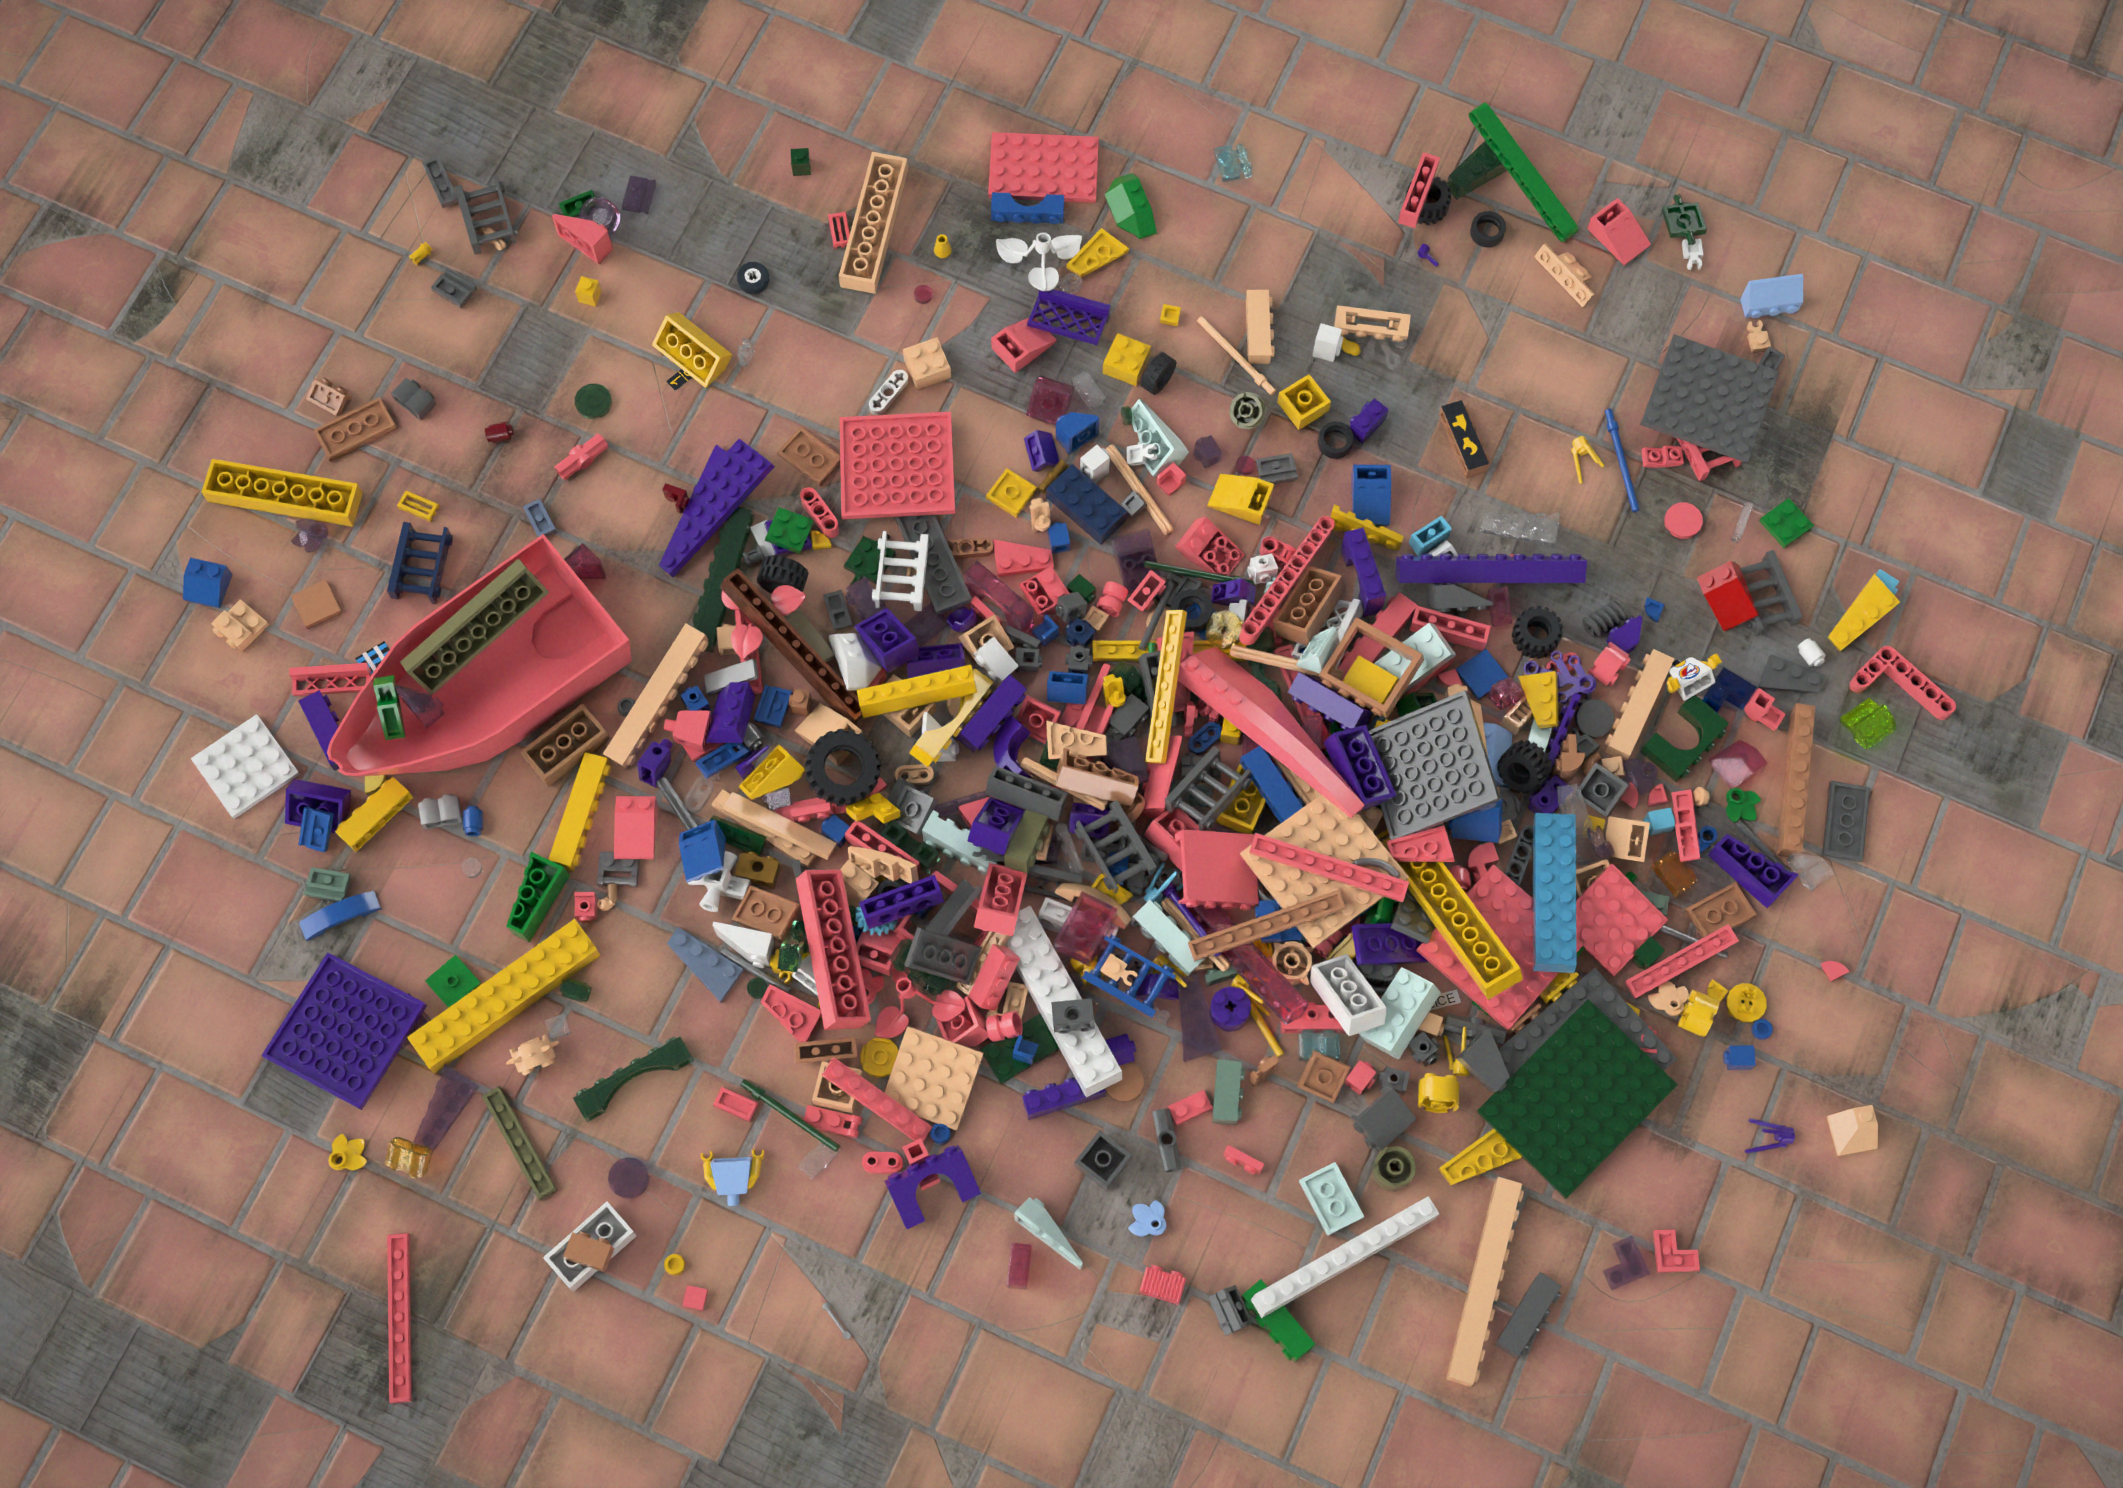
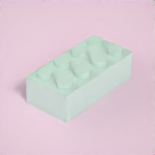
M1428 623L1402 642L1422 653L1424 657L1423 663L1404 693L1456 656L1435 624ZM1391 650L1374 664L1398 677L1400 680L1411 661Z
M1401 967L1381 998V1001L1387 1007L1385 1024L1360 1032L1359 1035L1368 1044L1399 1060L1441 992L1434 983Z

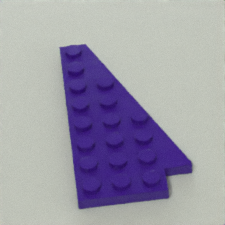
M738 439L727 452L716 444L697 485L693 489L692 496L659 566L673 578L775 466L741 439Z

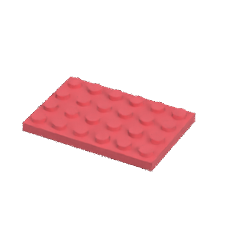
M992 132L988 198H992V192L1010 193L1013 199L1043 200L1046 194L1064 195V201L1096 203L1099 137Z

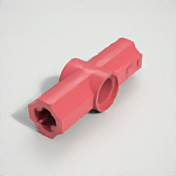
M596 434L585 444L576 445L570 451L569 456L554 468L559 476L566 480L579 469L589 467L593 463L594 458L609 446L600 434Z

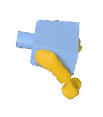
M754 1148L752 1150V1157L715 1159L712 1151H710V1157L705 1159L704 1153H701L700 1156L704 1162L705 1180L713 1190H717L718 1195H727L728 1206L739 1205V1194H746L748 1189L752 1188L760 1176L761 1161L764 1159L763 1149L760 1156L755 1155Z

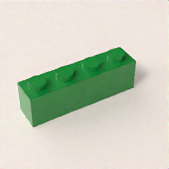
M1260 1279L1243 1293L1241 1298L1247 1311H1252L1256 1315L1254 1319L1261 1328L1265 1326L1270 1332L1268 1336L1273 1343H1279L1283 1348V1355L1289 1361L1292 1359L1295 1363L1312 1349L1315 1343L1284 1306L1261 1318L1251 1301L1256 1293L1268 1287Z

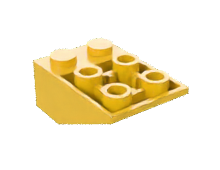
M1220 474L1207 507L1260 525L1273 494L1274 484L1254 477Z

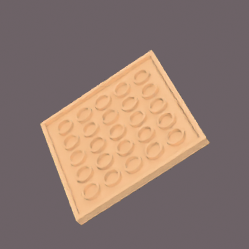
M1323 795L1318 796L1264 835L1351 864L1354 863V860L1360 858L1380 859L1392 865L1400 873V879L1406 881L1409 878L1358 813L1350 818ZM1251 846L1240 853L1241 857L1282 909L1340 889L1347 909L1296 926L1313 949L1384 897L1250 854ZM1361 866L1391 876L1388 872L1379 867Z

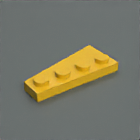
M1874 574L1827 638L1839 652L1842 651L1897 606L1900 601Z
M1492 1129L1442 1165L1438 1170L1450 1186L1522 1157Z

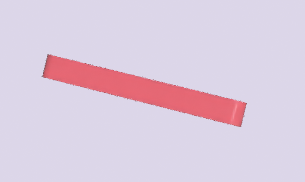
M1322 516L1319 518L1243 623L1239 634L1241 643L1245 645L1255 643L1298 583L1307 567L1311 565L1332 534L1335 522L1331 517Z

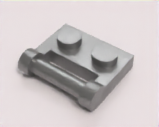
M600 852L597 886L617 884L637 887L640 859H614V852ZM605 873H631V877H605Z

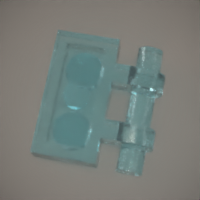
M1243 144L1236 145L1237 150H1233L1232 145L1214 148V155L1222 182L1240 179V172H1243L1246 178L1252 176L1251 163L1247 160L1248 154ZM1236 158L1240 159V164H1237Z

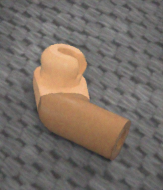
M608 884L607 896L604 899L598 900L597 907L602 911L609 910L617 903V884Z

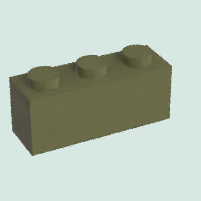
M1025 810L1004 855L1005 867L1028 873L1030 866H1034L1036 853L1041 851L1043 838L1048 836L1050 831L1048 816Z

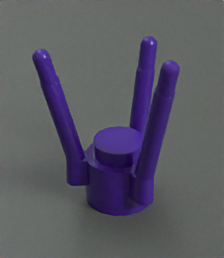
M768 745L763 749L754 750L735 767L743 780L755 770L752 763L769 749Z
M1755 1119L1748 1120L1750 1123L1773 1128H1763L1762 1132L1774 1134L1775 1141H1778V1143L1746 1149L1745 1153L1759 1152L1778 1147L1786 1148L1787 1144H1793L1795 1139L1793 1128Z

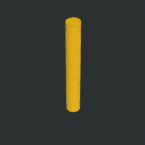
M1251 1002V1015L1276 1056H1282L1284 1054L1283 1050L1255 1004Z

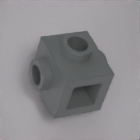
M1084 646L1071 647L1070 653H1066L1065 665H1069L1068 673L1088 674V667H1092L1093 663L1090 649Z
M1424 1031L1408 1044L1413 1051L1411 1055L1418 1064L1422 1062L1426 1067L1433 1065L1439 1060L1441 1053L1438 1048L1441 1046L1434 1038L1429 1039Z

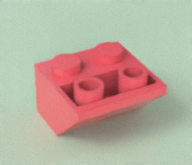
M1052 566L1019 584V587L1039 616L1056 614L1058 597L1070 594Z

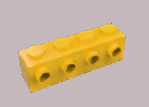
M392 777L390 780H386L376 793L371 794L367 798L366 803L356 808L347 821L341 822L335 832L352 850L357 852L413 797L402 784Z

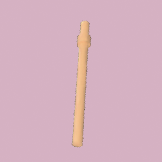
M1203 316L1198 318L1197 322L1255 379L1254 382L1259 387L1262 386L1270 395L1276 392L1267 382L1268 379L1263 374H1259Z

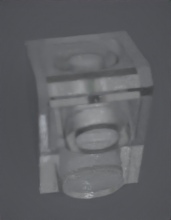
M1794 852L1787 859L1789 868L1799 875L1802 884L1811 891L1830 879L1834 874V871L1822 857Z

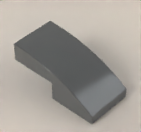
M842 590L824 594L823 597L833 629L837 630L851 626L852 622Z

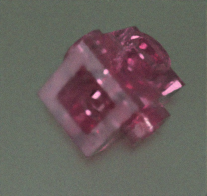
M1508 677L1492 685L1488 699L1500 710H1503L1519 702L1522 688Z

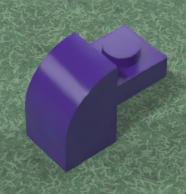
M1160 974L1146 975L1136 992L1137 996L1135 999L1146 1000ZM1168 977L1157 998L1179 999L1178 981Z

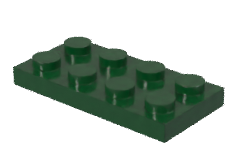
M1041 1013L1022 1024L1021 1036H1023V1039L1038 1044L1032 1065L1013 1059V1050L1018 1037L1009 1039L1005 1036V1040L991 1042L980 1049L1000 1084L1005 1083L1060 1049Z

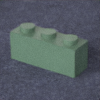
M1217 1060L1212 1123L1236 1125L1237 1119L1241 1120L1242 1108L1238 1107L1239 1100H1243L1244 1088L1240 1087V1080H1244L1245 1068H1241L1242 1061Z

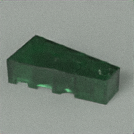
M1484 141L1449 175L1446 186L1450 187V192H1452L1453 197L1457 200L1506 172L1507 169L1487 142Z

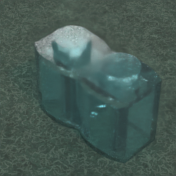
M1303 1030L1298 1035V1060L1309 1061L1313 1050L1339 1060V1034L1334 1033L1333 1030H1324L1320 1034L1314 1033V1030Z

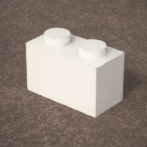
M1321 323L1312 356L1334 362L1335 356L1340 355L1344 339L1341 336L1342 329Z
M1096 445L1080 458V471L1095 484L1109 474L1110 455L1107 450L1101 449Z
M995 637L989 639L973 653L977 664L981 667L984 666L988 671L987 675L994 682L997 681V683L1003 681L1018 667V664Z

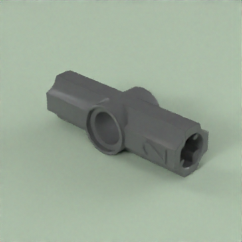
M1451 1013L1446 1015L1443 1031L1462 1035L1463 1027H1466V1039L1472 1041L1482 1029L1488 1028L1492 1032L1496 1044L1503 1045L1506 1036V1029L1504 1027L1486 1023L1485 1020L1478 1017L1466 1018Z
M1164 1108L1153 1111L1157 1144L1160 1149L1164 1173L1180 1170L1182 1167L1170 1109ZM1164 1136H1169L1172 1139V1143L1165 1145L1161 1139Z

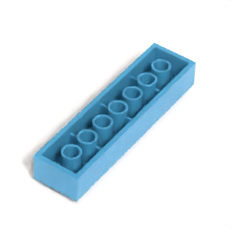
M1535 813L1533 820V971L1574 973L1577 965L1576 816L1573 814Z

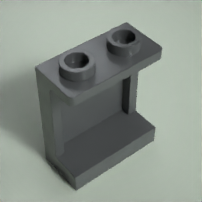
M1384 1086L1380 1090L1382 1095L1359 1116L1353 1115L1350 1117L1354 1122V1129L1358 1133H1362L1366 1138L1364 1140L1371 1149L1375 1148L1380 1151L1416 1120L1394 1088Z

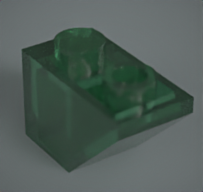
M1121 661L1108 674H1114L1116 678H1122L1124 694L1128 697L1132 693L1142 702L1147 699L1143 678L1133 665Z

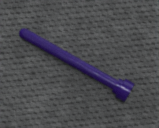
M1171 881L1163 890V896L1171 898L1200 938L1208 935L1186 905L1178 903L1181 899L1177 895L1176 885Z

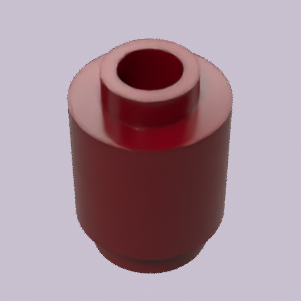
M506 421L489 425V427L485 428V435L488 443H498L511 440L514 431L512 425H508Z

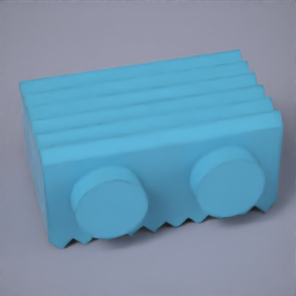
M1440 516L1413 533L1409 545L1417 556H1421V554L1427 553V551L1448 539L1451 527Z

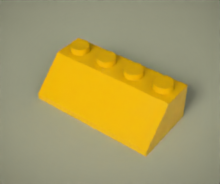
M679 312L665 316L652 346L705 388L726 369L733 355Z

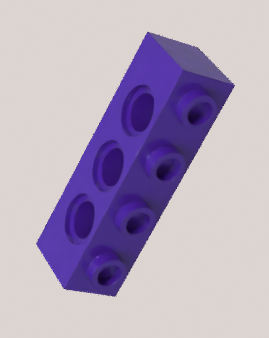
M932 875L863 900L859 904L868 929H872L943 903L944 899L936 876Z

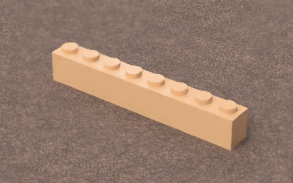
M685 623L603 754L608 759L625 769L635 762V755L638 750L645 746L647 736L655 730L657 720L667 711L666 706L669 701L676 697L678 687L686 681L688 671L698 661V655L707 648V641L709 639L704 633Z

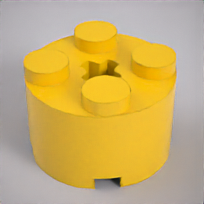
M1692 989L1688 998L1689 1003L1684 1004V1010L1681 1013L1683 1016H1681L1677 1026L1705 1037L1713 1023L1712 1019L1718 1011L1720 1001Z
M1426 1073L1424 1078L1419 1080L1418 1107L1424 1106L1425 1111L1433 1113H1448V1109L1453 1108V1111L1458 1110L1460 1083L1457 1081V1077L1454 1075L1441 1077L1434 1073Z

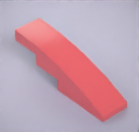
M1692 790L1672 792L1680 862L1701 859Z

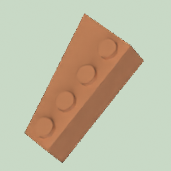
M1063 748L1057 766V787L1063 790L1076 791L1082 795L1095 796L1101 800H1118L1120 805L1132 806L1138 789L1137 776L1117 768L1110 770L1105 763L1099 761L1097 763L1086 760L1087 756L1078 754L1077 757L1070 754L1069 749Z

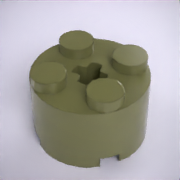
M1403 1147L1385 1148L1378 1154L1373 1163L1372 1176L1383 1189L1397 1192L1404 1189L1413 1179L1416 1172L1415 1160L1412 1154ZM1395 1165L1397 1169L1396 1171L1392 1172L1391 1167Z

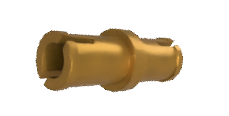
M1060 459L1052 471L1047 472V477L1037 489L1046 495V488L1069 465Z

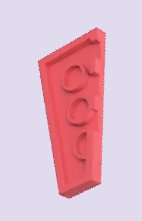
M1194 631L1184 633L1180 664L1193 655ZM1163 637L1156 638L1158 651H1161ZM1178 680L1173 708L1175 713L1184 712L1185 701H1190L1191 691Z

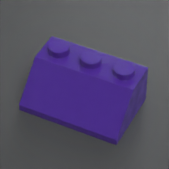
M963 644L918 647L920 655L907 662L908 679L965 666Z
M730 682L718 693L705 740L706 743H743L755 699V694L749 682Z
M294 779L286 788L285 824L301 827L304 808L310 807L333 813L331 833H336L335 831L339 824L347 821L351 808V790Z

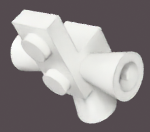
M725 851L724 866L719 872L703 876L698 881L688 882L689 885L706 886L708 891L699 905L707 911H718L721 895L742 900L752 884L748 879L731 875L730 871L738 861V857L733 853Z

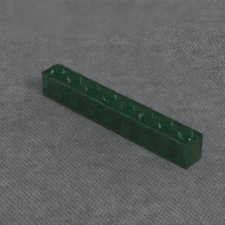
M738 507L728 517L724 528H721L719 532L720 542L719 545H715V558L709 564L708 572L710 574L703 584L704 594L703 596L700 595L698 600L699 610L693 616V628L704 633L709 639L707 641L708 646L704 650L706 652L714 653L718 639L717 627L722 626L727 610L722 601V589L720 586L724 578L740 567L743 557L742 553L745 550L751 531L750 527H752L754 521V514L751 509Z

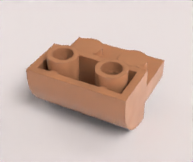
M1568 734L1565 741L1562 742V747L1559 749V758L1555 760V765L1552 766V777L1557 775L1565 783L1574 778L1585 757V753H1577L1576 734Z

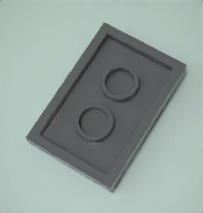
M1407 888L1404 901H1399L1391 928L1428 944L1434 924Z

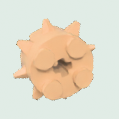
M1288 941L1284 944L1279 942L1273 943L1275 948L1273 956L1264 958L1265 962L1271 964L1272 973L1269 976L1270 981H1279L1286 986V990H1290L1292 985L1301 983L1306 986L1309 985L1307 976L1312 965H1316L1312 963L1311 952L1313 947L1305 948L1303 944L1297 941ZM1293 961L1294 966H1290L1288 962Z
M545 1034L542 1036L543 1040L537 1037L524 1042L517 1047L518 1050H515V1048L509 1050L512 1058L506 1062V1065L515 1064L517 1071L522 1072L523 1075L533 1072L535 1067L540 1064L542 1068L554 1063L553 1058L556 1057L553 1047L559 1041L550 1042L548 1035Z

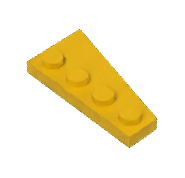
M1334 504L1330 516L1335 522L1333 530L1347 532L1364 528L1369 542L1385 545L1388 549L1400 550L1404 538L1403 535L1383 526L1377 528L1372 521L1357 519L1355 513L1348 511L1346 514L1339 510L1340 506Z

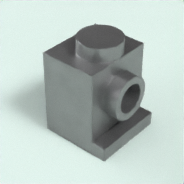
M1385 1067L1384 1072L1380 1071L1378 1083H1381L1380 1090L1384 1086L1394 1088L1397 1094L1404 1095L1410 1072ZM1390 1077H1396L1397 1081H1391Z

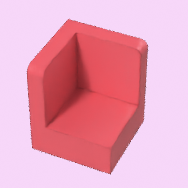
M1174 462L1157 475L1156 484L1168 496L1186 483V474Z

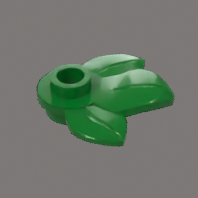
M1739 788L1730 789L1726 794V801L1728 803L1726 814L1730 821L1735 823L1740 817L1746 821H1755L1756 810L1754 805L1758 804L1761 798L1753 791H1743ZM1732 796H1737L1738 801H1735Z

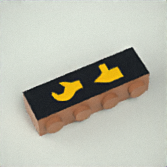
M1462 400L1441 406L1439 416L1465 478L1487 472L1490 459L1488 454L1484 453L1482 439L1478 438L1476 434L1475 423L1471 422L1469 418L1468 407L1464 406Z

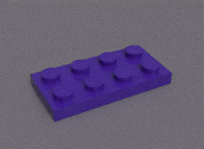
M1392 923L1355 924L1351 926L1357 965L1429 962L1416 951L1423 942L1392 929Z

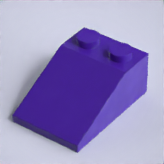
M888 608L855 625V629L877 662L887 673L920 655L916 638Z
M989 797L973 820L967 841L977 847L989 849L995 854L1004 855L1025 810Z

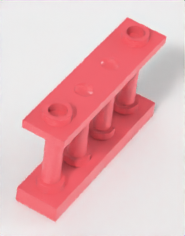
M1677 438L1699 481L1707 478L1711 468L1730 461L1737 468L1742 462L1728 456H1722L1708 462L1704 461L1701 454L1709 451V449Z

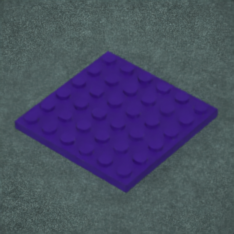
M327 952L261 1056L362 1110L426 1009L427 1004Z

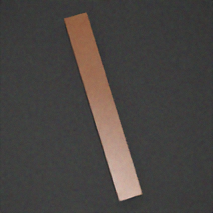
M1339 889L1189 941L1188 945L1194 962L1347 908Z

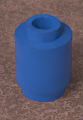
M469 806L463 811V830L467 836H479L483 830V811L477 806Z

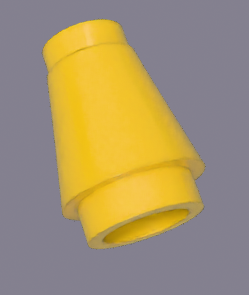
M940 234L936 239L934 253L939 258H946L951 254L952 248L947 236Z

